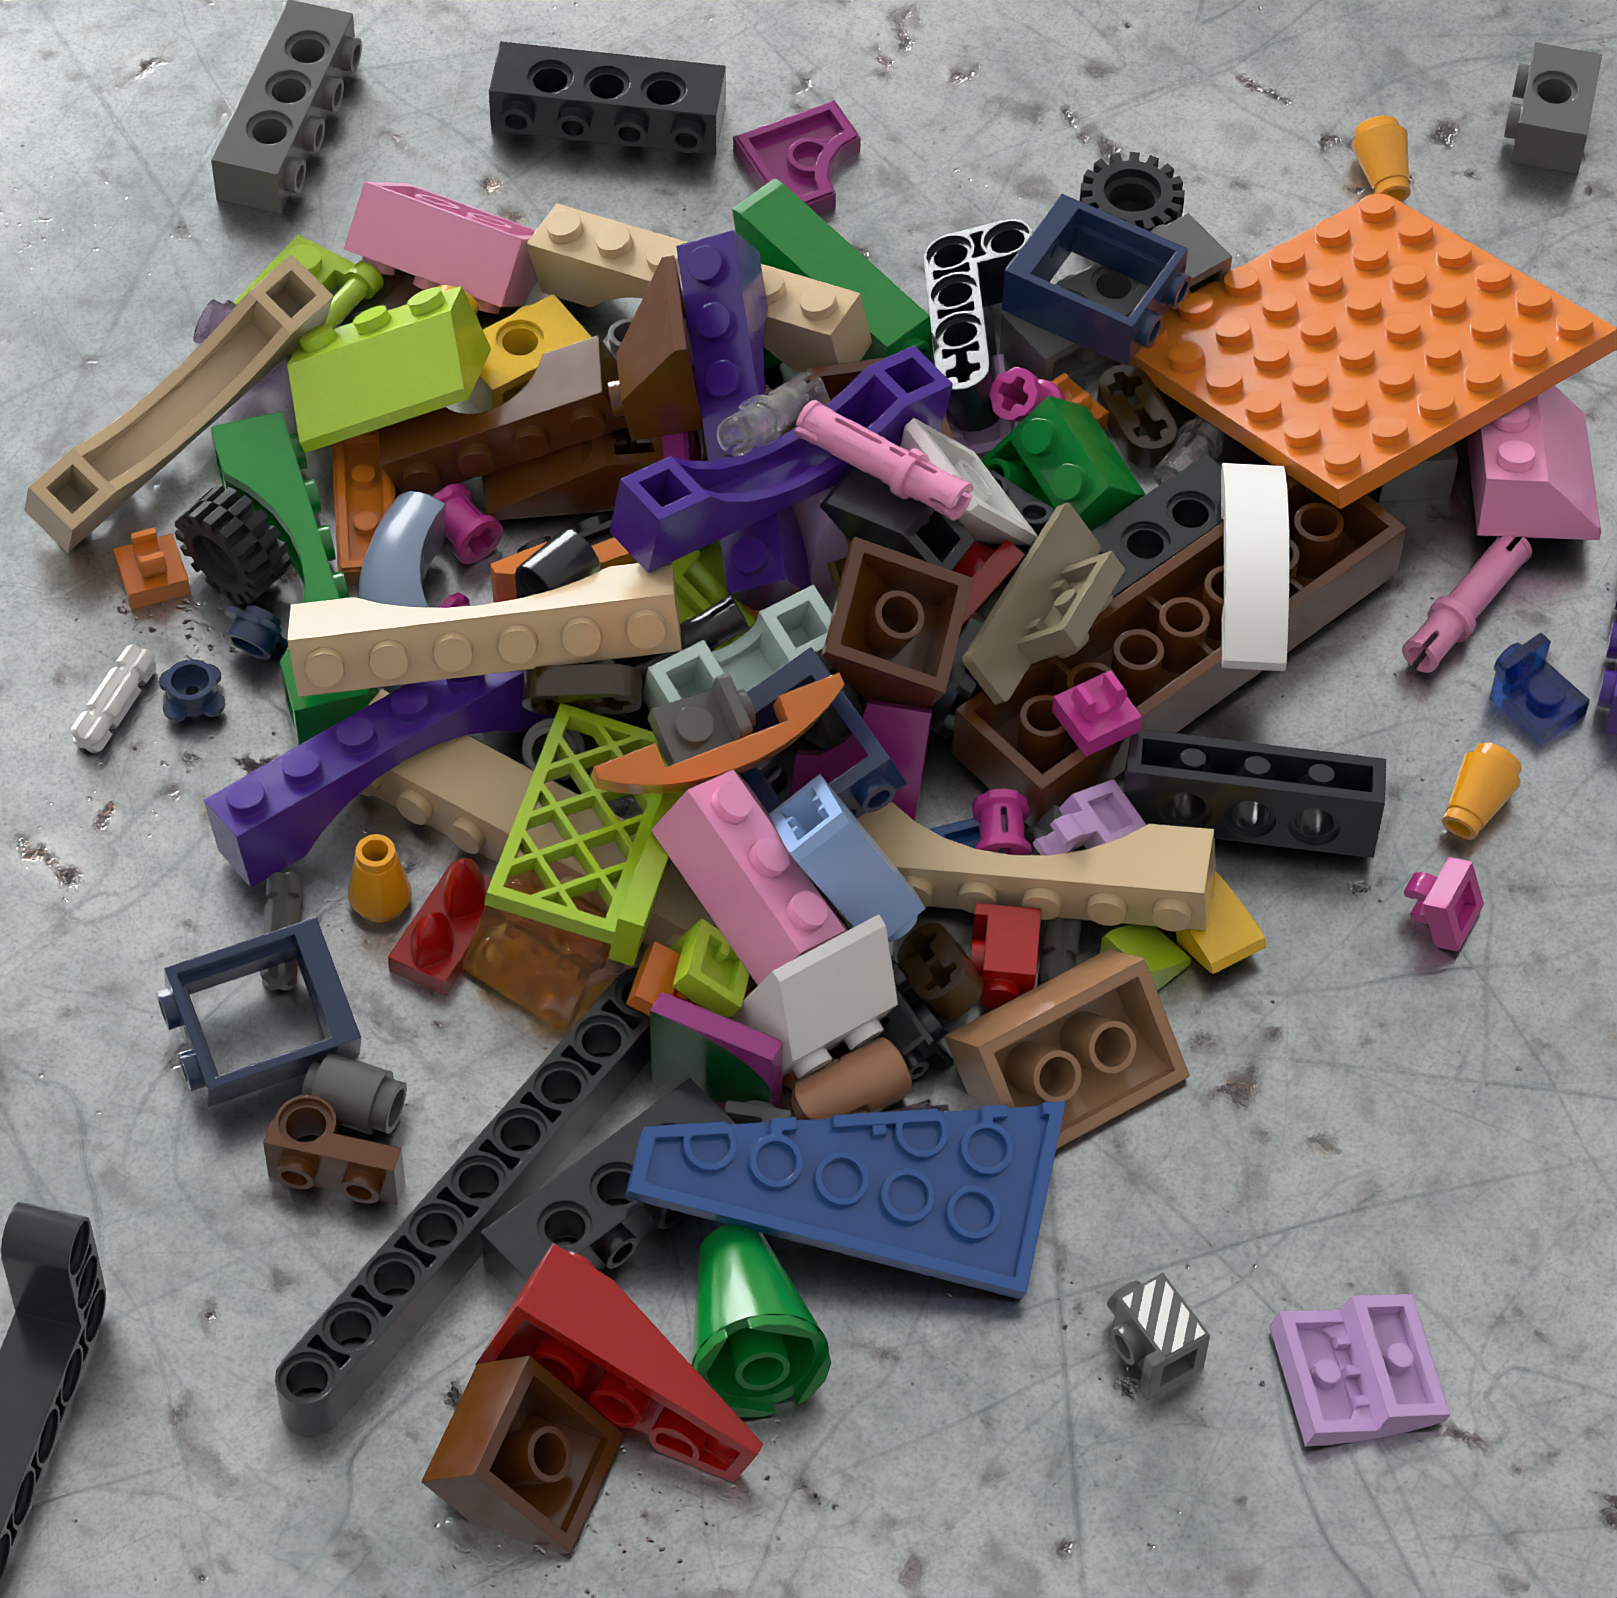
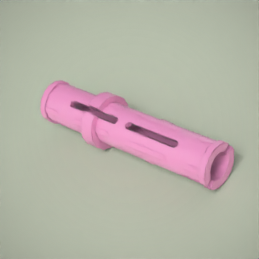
M817 400L810 401L798 416L796 421L798 428L795 429L797 437L821 447L848 464L880 479L883 483L889 485L891 493L899 498L908 499L911 497L954 521L967 509L972 499L970 493L973 491V485L930 463L928 455L918 449L908 451L862 425L839 415Z
M1517 534L1497 536L1493 544L1450 594L1439 597L1430 606L1426 622L1402 647L1403 656L1410 665L1426 650L1427 656L1418 665L1417 670L1425 673L1433 672L1456 642H1463L1472 634L1476 627L1475 619L1517 570L1531 558L1532 548L1524 536L1511 551L1507 547L1516 538Z

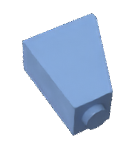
M821 774L768 814L792 858L854 927L879 914L886 925L888 942H892L909 932L917 921V915L926 909L913 887Z

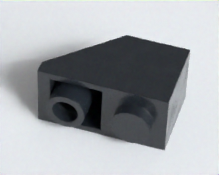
M854 466L848 469L819 505L850 542L854 537L949 570L955 567L976 540L958 519L955 521L950 520L928 505L911 497L908 499L899 498L891 493L889 485Z

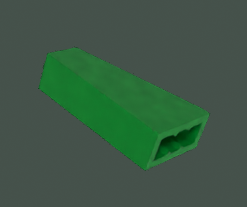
M773 179L732 208L735 232L759 251L761 264L861 294L873 343L860 361L889 357L913 345L930 362L934 360L930 315L782 182Z

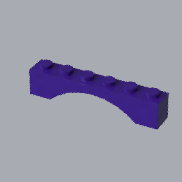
M730 230L676 246L708 461L734 457L774 440L764 379L763 342L768 306L759 251L734 230ZM792 506L720 539L728 594H731L733 598L752 610L766 609L811 586L802 533Z
M913 345L867 366L841 393L825 406L900 447L904 427L913 418L938 432L941 431L953 383ZM798 426L761 447L734 457L714 461H686L670 456L620 479L610 533L650 573L835 486L852 465L830 454V452L797 437L795 429Z
M526 670L406 684L203 799L218 851L252 888L269 878L272 873L280 872L304 858L326 827L350 801L373 781L404 760L432 746L469 734L492 731L522 732L549 715L537 714L528 711L522 706L523 680Z

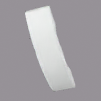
M1222 463L1221 519H1224L1222 668L1285 671L1289 616V513L1284 466Z

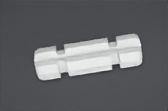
M130 644L125 647L115 662L119 668L114 667L110 669L86 705L90 712H82L71 728L73 743L76 746L85 748L91 753H98L103 750L113 735L109 729H116L142 691L138 685H145L156 670L155 655L149 649H142L136 644Z

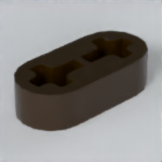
M1116 365L1105 370L1099 379L1097 402L1109 411L1107 427L1123 455L1130 462L1141 467H1159L1167 463L1174 454L1177 426L1150 377L1143 370L1131 365ZM1126 396H1134V402L1132 406L1128 402ZM1140 426H1143L1147 435L1139 436ZM1158 438H1159L1158 441H1153V442L1151 441V439H1158Z
M621 664L537 666L524 672L522 706L528 711L556 716L560 703L597 715L631 713L641 708L643 673L634 667Z
M940 923L922 925L914 930L901 944L897 954L898 964L917 995L936 1016L942 1020L958 1018L977 1003L983 991V979L962 946Z

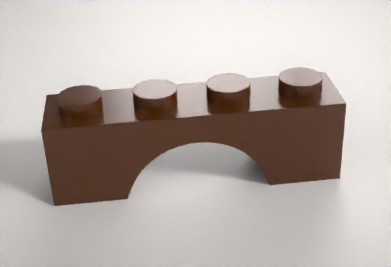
M599 336L544 353L536 372L528 384L512 399L494 409L481 413L465 414L444 407L380 428V467L402 493L414 491L430 494L450 484L485 476L490 472L530 459L539 458L545 454L627 428L625 417L614 418L609 396L608 382L619 380L617 361Z

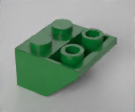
M1049 395L981 460L988 470L992 469L1053 509L1070 503L1090 531H1093L1146 495L1088 407Z

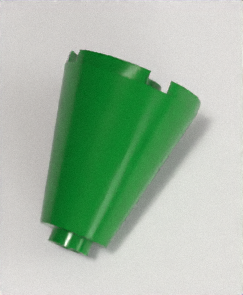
M738 1225L722 1226L709 1234L703 1240L699 1249L692 1367L738 1417H764L775 1414L774 1403L786 1400L794 1395L797 1405L810 1398L826 1381L831 1366L827 1339L763 1233Z

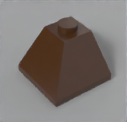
M674 255L661 258L617 351L616 359L619 380L608 382L614 418H626L631 441L703 429L685 302Z

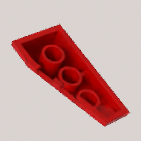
M554 1243L531 1274L475 1364L531 1356L616 1428H632L647 1434L657 1452L733 1483L756 1458L763 1446V1443L614 1280L598 1271L593 1263L584 1256L567 1252Z

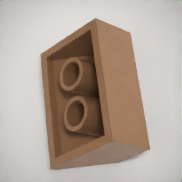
M1112 949L1105 950L944 1036L967 1094L978 1109L981 1106L1007 1105V1108L1040 1106L1043 1102L1066 1101L1056 1149L1190 1077L1145 958Z

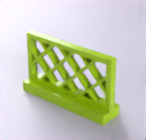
M560 703L491 880L484 905L611 944L608 959L634 966L671 862L670 857L651 830L686 791L663 794H632L644 813L619 822L607 802L630 795V793H617L595 788L585 769L608 762L654 743L658 747L665 767H668L652 731ZM566 729L593 736L599 747L574 755L563 736ZM556 755H557V757H558L560 760L554 762L555 757H556ZM570 775L582 794L557 802L545 783ZM539 802L542 807L536 809V806ZM592 808L604 827L579 836L567 816ZM552 822L564 841L538 850L527 830ZM636 834L634 841H632L629 836ZM614 841L626 858V861L602 870L589 850ZM519 850H521L524 855L517 857ZM574 855L587 875L561 884L548 864ZM534 870L546 890L529 895L506 888V884L509 878ZM618 882L617 888L615 890L612 884ZM597 890L609 908L606 918L579 911L571 898Z

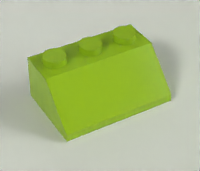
M462 286L442 292L439 287L429 288L411 297L406 305L387 310L386 306H376L360 313L354 318L353 323L335 329L331 324H323L310 329L299 338L300 342L287 367L299 442L304 453L470 398L491 351V347Z

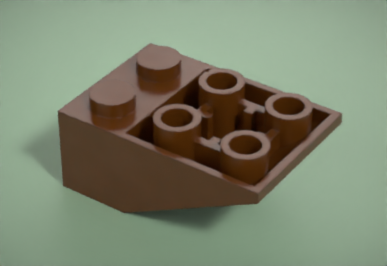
M627 427L600 436L597 439L587 440L545 454L539 458L530 459L490 472L482 476L486 515L493 516L497 520L614 511L620 479L663 460L662 436L631 441Z

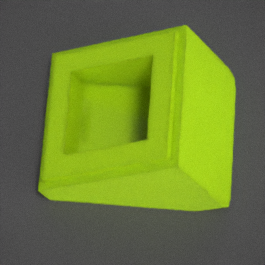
M1128 924L1113 929L1102 937L1100 953L1107 949H1112L1145 958L1157 991L1191 964L1192 959L1155 926Z

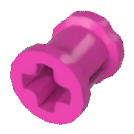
M1014 367L1009 371L1000 373L992 383L990 390V399L994 413L1006 421L1018 422V424L1048 395L1065 400L1061 388L1055 383L1038 379L1029 370Z
M460 483L450 484L432 496L446 504L445 536L453 544V552L462 563H476L484 559L496 548L503 534L501 523L493 516H485L472 503L471 492Z
M993 789L977 796L972 803L973 818L979 822L980 842L977 843L975 849L997 853L999 848H1003V854L1032 855L1031 844L1025 839L1024 821L1030 814L1028 798L1021 795L1018 791L1011 789ZM1003 807L1007 810L1005 815H1001V808Z

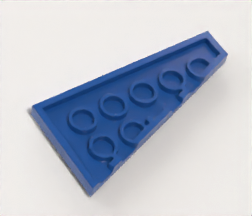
M1066 1101L1043 1102L1040 1106L1007 1108V1105L981 1106L978 1110L939 1112L938 1109L842 1114L833 1115L829 1119L797 1120L796 1117L775 1118L769 1122L728 1125L725 1121L644 1126L640 1133L625 1198L729 1225L743 1226L760 1233L1022 1299L1027 1293Z

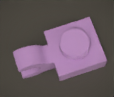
M1112 779L1072 794L1059 808L1063 816L1055 819L1050 824L1054 831L1036 839L1033 845L1040 855L1073 852L1083 845L1086 849H1090L1120 839L1146 826V824L1116 781Z

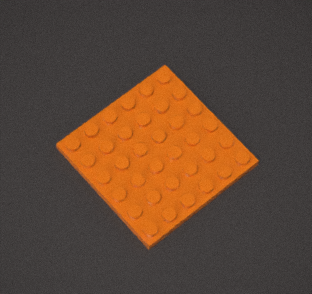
M1376 192L1364 197L1358 203L1336 215L1320 221L1316 226L1294 238L1274 246L1270 251L1241 267L1230 270L1225 274L1223 282L1220 283L1215 280L1197 291L1187 294L1177 309L1170 307L1163 316L1161 330L1150 348L1142 346L1129 365L1143 370L1150 377L1156 388L1272 465L1284 466L1286 474L1337 508L1342 509L1617 350V328L1387 193Z

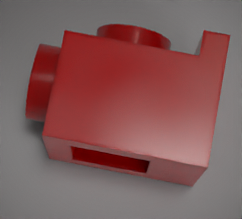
M976 903L970 960L981 975L984 983L979 1005H984L994 1010L1034 989L1041 909Z

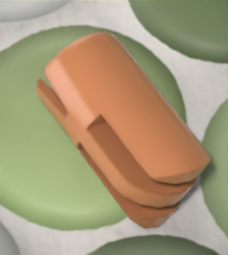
M880 1037L827 1063L822 1068L798 1080L788 1099L787 1110H791V1117H796L797 1120L829 1119L833 1115L878 1112L909 1096L912 1090L911 1075L896 1046L888 1039Z

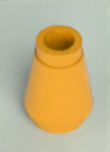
M1387 115L1375 116L1361 122L1354 130L1355 139L1351 147L1373 192L1387 193L1400 202L1406 200L1411 194L1409 186L1408 133L1406 129L1399 125L1396 118Z
M1480 743L1474 751L1465 753L1446 808V813L1442 818L1444 827L1462 839H1475L1479 831L1486 826L1520 787L1519 774L1522 766L1519 760L1508 750L1492 743Z
M380 834L368 835L357 844L347 891L348 901L352 908L366 920L376 923L388 922L397 918L409 904L412 896L411 883L397 855L393 842L388 837Z

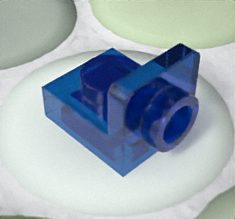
M1543 633L1537 634L1523 645L1519 642L1514 643L1502 652L1494 664V671L1496 673L1489 698L1541 746L1584 717L1590 699L1546 661L1551 640Z

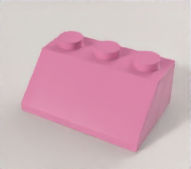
M364 182L344 250L363 256L362 261L370 263L380 273L394 276L396 269L415 275L413 285L424 290L440 285L462 286L464 291L469 293L478 302L479 310L493 314H499L500 307L522 306L538 282L526 243L536 231L535 229L409 183Z
M1556 386L1549 388L1466 436L1477 535L1510 536L1511 534H1517L1516 537L1600 540L1601 526L1585 414Z
M733 769L688 789L651 831L756 984L759 985L773 970L850 929L828 897L789 854L768 815V811L750 785Z

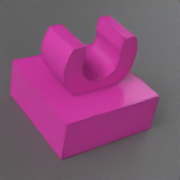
M1111 670L1053 697V714L1085 757L1140 732L1142 716L1129 700L1126 689Z
M1448 857L1438 877L1425 872H1415L1404 890L1405 897L1418 899L1410 913L1411 919L1422 924H1429L1435 947L1459 952L1484 906L1473 863Z

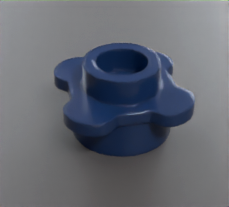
M248 605L245 612L233 606L227 607L225 614L233 621L225 638L232 645L249 655L264 660L270 659L275 648L287 650L288 641L282 637L281 621L275 615L253 605Z
M189 659L180 661L163 672L159 678V685L167 695V701L163 705L165 717L171 721L180 722L187 716L197 717L205 714L209 717L219 715L226 705L224 696L218 693L217 684L221 681V671L219 668L200 660ZM190 692H198L197 694L187 695Z

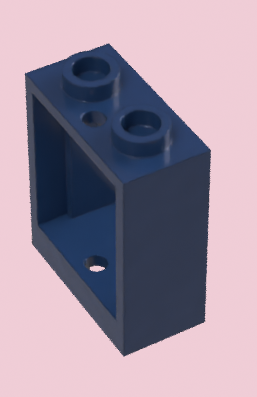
M1061 194L1005 269L1002 310L1128 366L1142 346L1150 348L1161 330L1163 316L1170 307L1177 309L1185 299L1191 283V276L1185 274L1188 248ZM1071 252L1150 286L1129 317L1050 283Z
M812 647L747 691L756 715V725L752 727V734L779 724L773 709V704L779 695L831 676ZM841 689L831 704L868 757L830 782L829 785L856 819H858L865 813L875 812L886 806L893 799L896 791L905 786L907 782ZM757 766L741 773L769 814L782 804Z
M317 917L164 968L166 989L156 992L159 1007L168 1030L178 1027L181 1029L188 1049L178 1053L185 1080L190 1091L202 1088L208 1107L306 1074L314 1061L322 1063L330 1052L349 1058L360 1055L361 1035ZM296 959L325 1040L218 1075L190 994Z

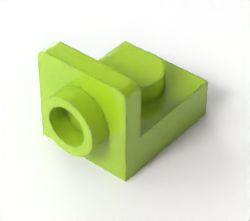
M701 919L669 947V949L681 954L672 987L708 1011L729 1019L742 1007L750 973L721 931L704 919Z

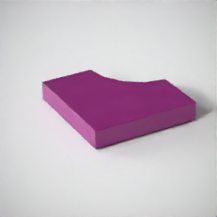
M835 100L733 136V151L758 189H761L773 179H777L818 215L836 208V193L831 182L832 175L844 160L860 152L861 137Z
M870 699L862 719L907 782L905 786L896 791L890 802H893L916 822L933 709ZM851 733L846 740L824 750L798 751L795 756L790 797L819 774L829 784L868 757L855 736Z

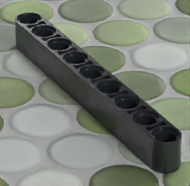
M639 967L627 969L616 977L281 1360L276 1369L275 1385L282 1420L292 1432L301 1436L315 1437L327 1433L338 1424L483 1255L481 1231L528 1198L545 1183L651 1059L650 1016L640 1011L632 1010L633 1007L626 1004ZM598 1052L613 1054L605 1058L592 1056V1054ZM558 1098H569L573 1100L572 1102L566 1104H555L551 1102L552 1100ZM519 1144L533 1147L526 1151H513L510 1149ZM476 1192H488L492 1194L490 1197L484 1199H472L468 1197L470 1194ZM437 1239L451 1242L441 1248L426 1246L430 1241ZM393 1288L409 1290V1292L400 1297L382 1295L387 1290ZM351 1337H360L367 1340L362 1345L356 1347L338 1345L343 1340ZM308 1387H317L324 1390L312 1398L295 1396L300 1390Z

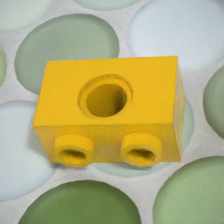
M554 294L532 305L521 307L513 315L483 329L491 351L469 400L480 413L506 403L528 384L536 372L544 353L592 337Z

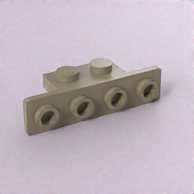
M1070 503L1056 507L962 656L963 664L996 705L1007 702L1032 663L1056 655L1059 658L1069 657L1087 643L1090 627L1098 614L1112 602V591L1126 570L1112 550L1098 555L1101 550L1100 543Z

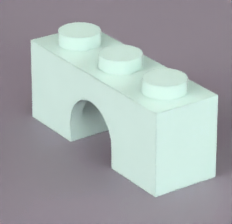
M813 584L760 611L753 627L733 643L711 652L706 642L702 640L648 667L642 699L648 709L651 710L710 690L715 678L726 673L731 675L737 691L744 689L747 692L810 647L813 648L829 671L833 667L822 657V652L832 613Z

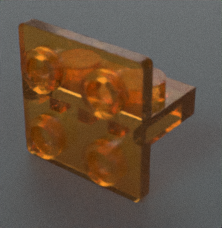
M534 870L513 876L508 879L506 888L529 895L546 890ZM581 895L571 898L579 911L606 918L607 912ZM486 905L467 949L462 967L558 1030H565L572 1026L588 987L621 974L625 964L608 959L611 944Z

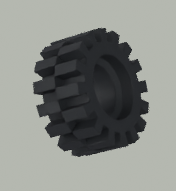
M1130 152L1128 161H1122L1120 153L1111 154L1109 165L1102 158L1096 161L1093 171L1087 169L1083 176V183H1081L1080 202L1149 232L1159 225H1167L1182 217L1185 190H1182L1183 181L1180 176L1173 178L1174 168L1168 163L1159 169V158L1150 155L1146 163L1139 161V152ZM1130 200L1143 203L1150 209L1141 212H1128L1118 209L1112 204Z
M223 485L216 486L214 489L211 488L178 517L174 525L177 528L175 536L177 540L184 543L180 547L184 556L192 557L194 560L190 564L196 572L201 570L207 576L205 579L207 584L212 588L217 584L220 588V594L228 599L233 596L235 602L243 604L246 601L249 604L256 600L289 569L288 566L291 564V558L286 555L289 550L286 542L277 540L281 533L276 525L269 526L265 521L268 517L262 509L256 512L252 508L253 501L245 495L239 499L237 490L230 487L225 490Z

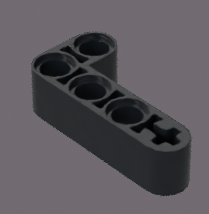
M1002 220L947 234L930 243L924 252L935 366L953 383L947 407L954 426L962 431H982L991 427L1000 419L994 413L990 399L992 383L1000 374L991 305L1002 303L1005 269L1033 233L1030 225L1023 220Z

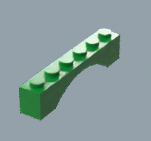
M282 411L211 426L215 462L221 484L225 490L229 487L237 490L239 499L244 495L253 501L252 508L256 512L262 509L268 517L265 519L269 526L276 525L281 533L277 540L286 542L289 550L286 555L291 558V564L304 590L303 603L349 598L343 572H331L328 562L336 560L331 532L328 524L321 526L316 524L314 515L322 513L317 487L313 478L306 480L302 478L300 470L307 468L306 454L300 445L298 433L289 435ZM289 647L280 660L284 698L298 745L367 707L379 693L377 687L298 697Z

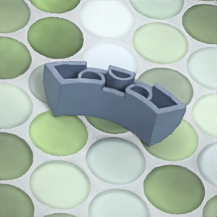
M408 491L397 497L376 528L365 555L359 577L357 598L380 604L429 608L422 585L432 560L445 544V503L428 494ZM406 684L382 688L388 693H392Z

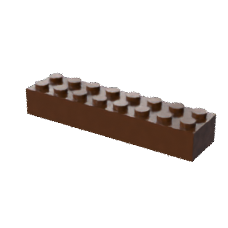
M1291 476L1286 477L1289 513L1287 652L1397 574L1406 527L1369 495L1366 494L1339 509ZM1224 521L1113 598L1108 607L1098 614L1090 627L1087 643L1075 654L1066 658H1059L1056 655L1032 663L1007 702L996 705L986 692L982 690L955 709L952 754L990 790L1011 789L1027 797L1030 814L1024 822L1030 827L1034 826L1053 805L1061 807L1072 794L1107 782L1123 772L1126 767L1130 736L1085 757L1053 714L1054 696L1111 670L1126 689L1129 700L1141 714V729L1177 733L1263 671L1222 668Z

